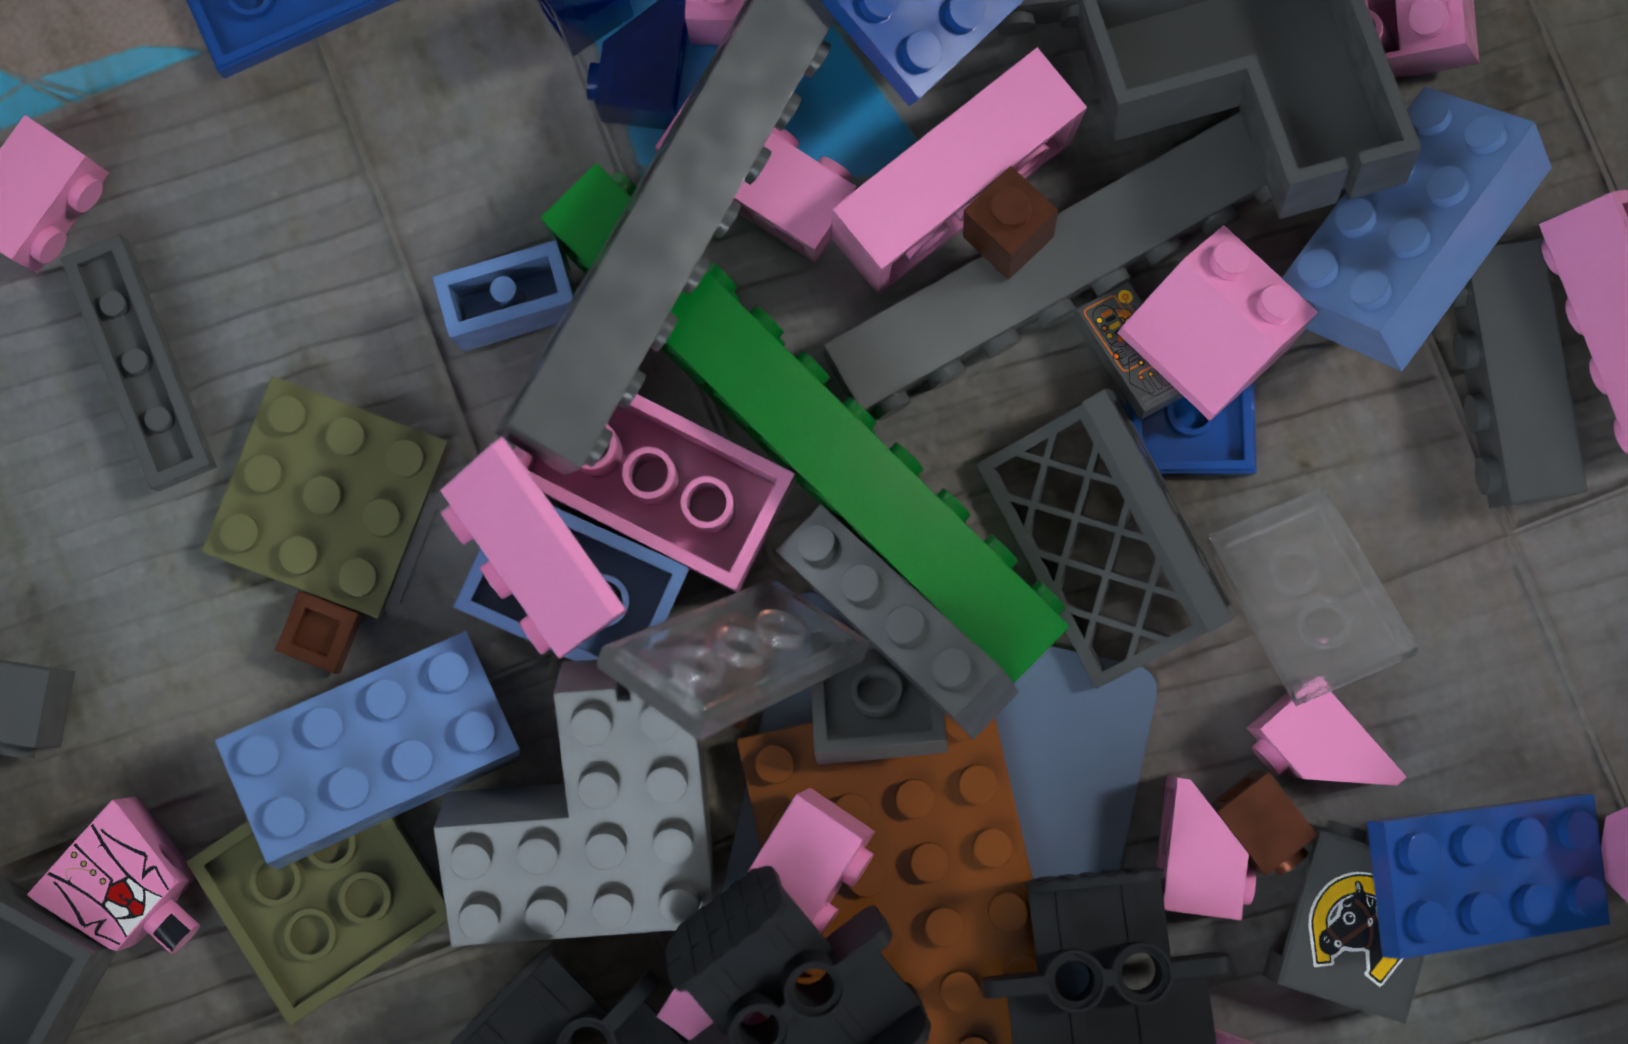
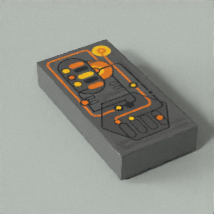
M1127 282L1077 308L1072 319L1138 418L1142 420L1184 396L1118 334L1120 328L1143 304L1130 283Z

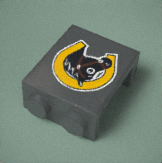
M1328 819L1325 831L1313 828L1318 836L1312 840L1314 842L1283 953L1273 950L1269 951L1263 975L1279 985L1406 1024L1425 955L1405 959L1382 957L1370 845L1364 844L1367 831Z

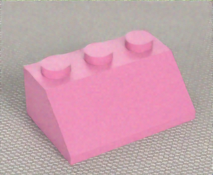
M504 437L492 443L440 490L450 506L440 512L442 517L463 545L473 538L489 559V561L479 567L481 572L502 600L512 593L528 614L518 623L541 655L552 648L558 658H563L627 613L624 606Z

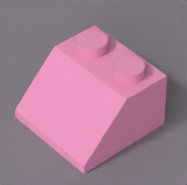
M1223 225L1178 264L1125 322L1118 334L1211 421L1289 350L1318 314V311Z

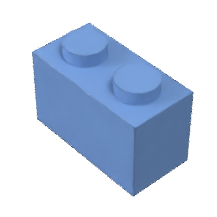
M557 240L432 277L449 338L464 352L558 324L577 292L568 259Z

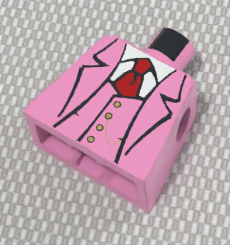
M136 796L111 800L27 894L47 910L114 951H120L136 945L149 933L170 954H174L200 928V924L176 903L196 878L187 865V860Z

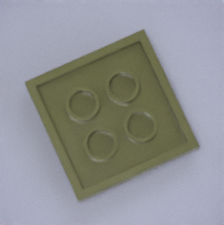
M272 376L201 552L384 620L452 444L447 440Z
M397 816L278 870L266 864L249 821L186 861L289 1027L447 922L443 888Z

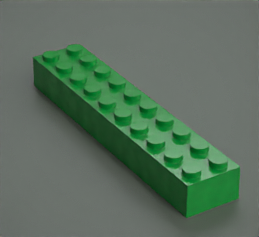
M595 163L540 217L554 241L557 240L565 255L585 275L588 273L637 186L621 171L618 170L610 177ZM709 260V266L696 288L689 295L681 291L670 312L677 316L678 320L670 336L660 349L779 466L795 473L796 483L819 505L821 504L993 659L1014 684L1070 627L1059 616L1066 609L1065 605L1040 581H1036L1034 585H1028L1012 570L1018 563V560L1011 551L991 534L984 541L965 524L971 514L962 503L944 488L937 494L931 491L919 479L921 477L920 473L924 470L921 464L899 443L895 442L890 448L885 446L874 435L873 427L877 424L874 418L850 396L843 403L840 402L829 391L830 387L826 382L830 377L826 371L805 351H802L795 358L784 347L785 343L780 338L784 332L779 325L757 305L748 312L739 303L740 299L734 293L737 289L736 284L716 263Z

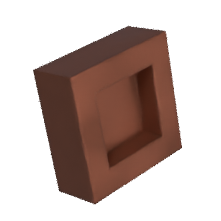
M298 591L274 651L328 672L340 674L364 614L312 594Z

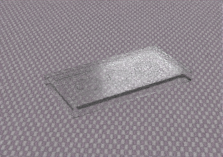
M771 578L602 646L596 667L700 741L862 662L870 642L774 578Z

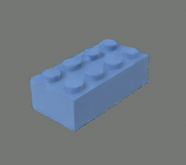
M1425 86L1407 109L1422 147L1407 183L1353 199H1349L1347 192H1345L1282 277L1285 282L1318 311V314L1306 327V330L1401 372L1552 168L1535 122Z
M466 631L215 740L266 864L276 870L520 760L519 747Z

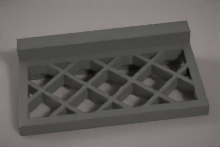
M1104 389L1082 401V405L976 464L1038 581L1051 590L1065 605L1066 609L1059 616L1070 625L1066 633L1096 689L1232 621L1239 615L1115 390ZM1081 421L1094 443L1087 469L1053 459L1060 434ZM1048 440L1044 456L1028 452ZM1100 456L1111 476L1096 472ZM1017 457L1040 463L1041 466L1032 498L1010 493L997 469ZM1051 467L1084 476L1074 512L1041 502ZM1093 480L1115 485L1121 492L1125 501L1118 525L1084 515ZM1015 503L1029 507L1025 520ZM1038 510L1072 520L1062 555L1039 548L1032 531ZM1131 513L1142 532L1127 528ZM1081 523L1115 533L1105 568L1071 558ZM1124 536L1146 542L1150 545L1156 559L1149 581L1114 571ZM1046 559L1059 563L1056 576H1054ZM1068 566L1102 576L1093 610L1069 604L1062 591ZM1162 569L1172 588L1158 584ZM1111 579L1146 590L1136 624L1101 614ZM1157 593L1180 600L1192 625L1173 635L1146 628L1145 625L1154 594ZM1076 616L1090 620L1086 633ZM1099 623L1133 633L1126 659L1107 669H1104L1092 646ZM1142 636L1159 641L1138 652Z

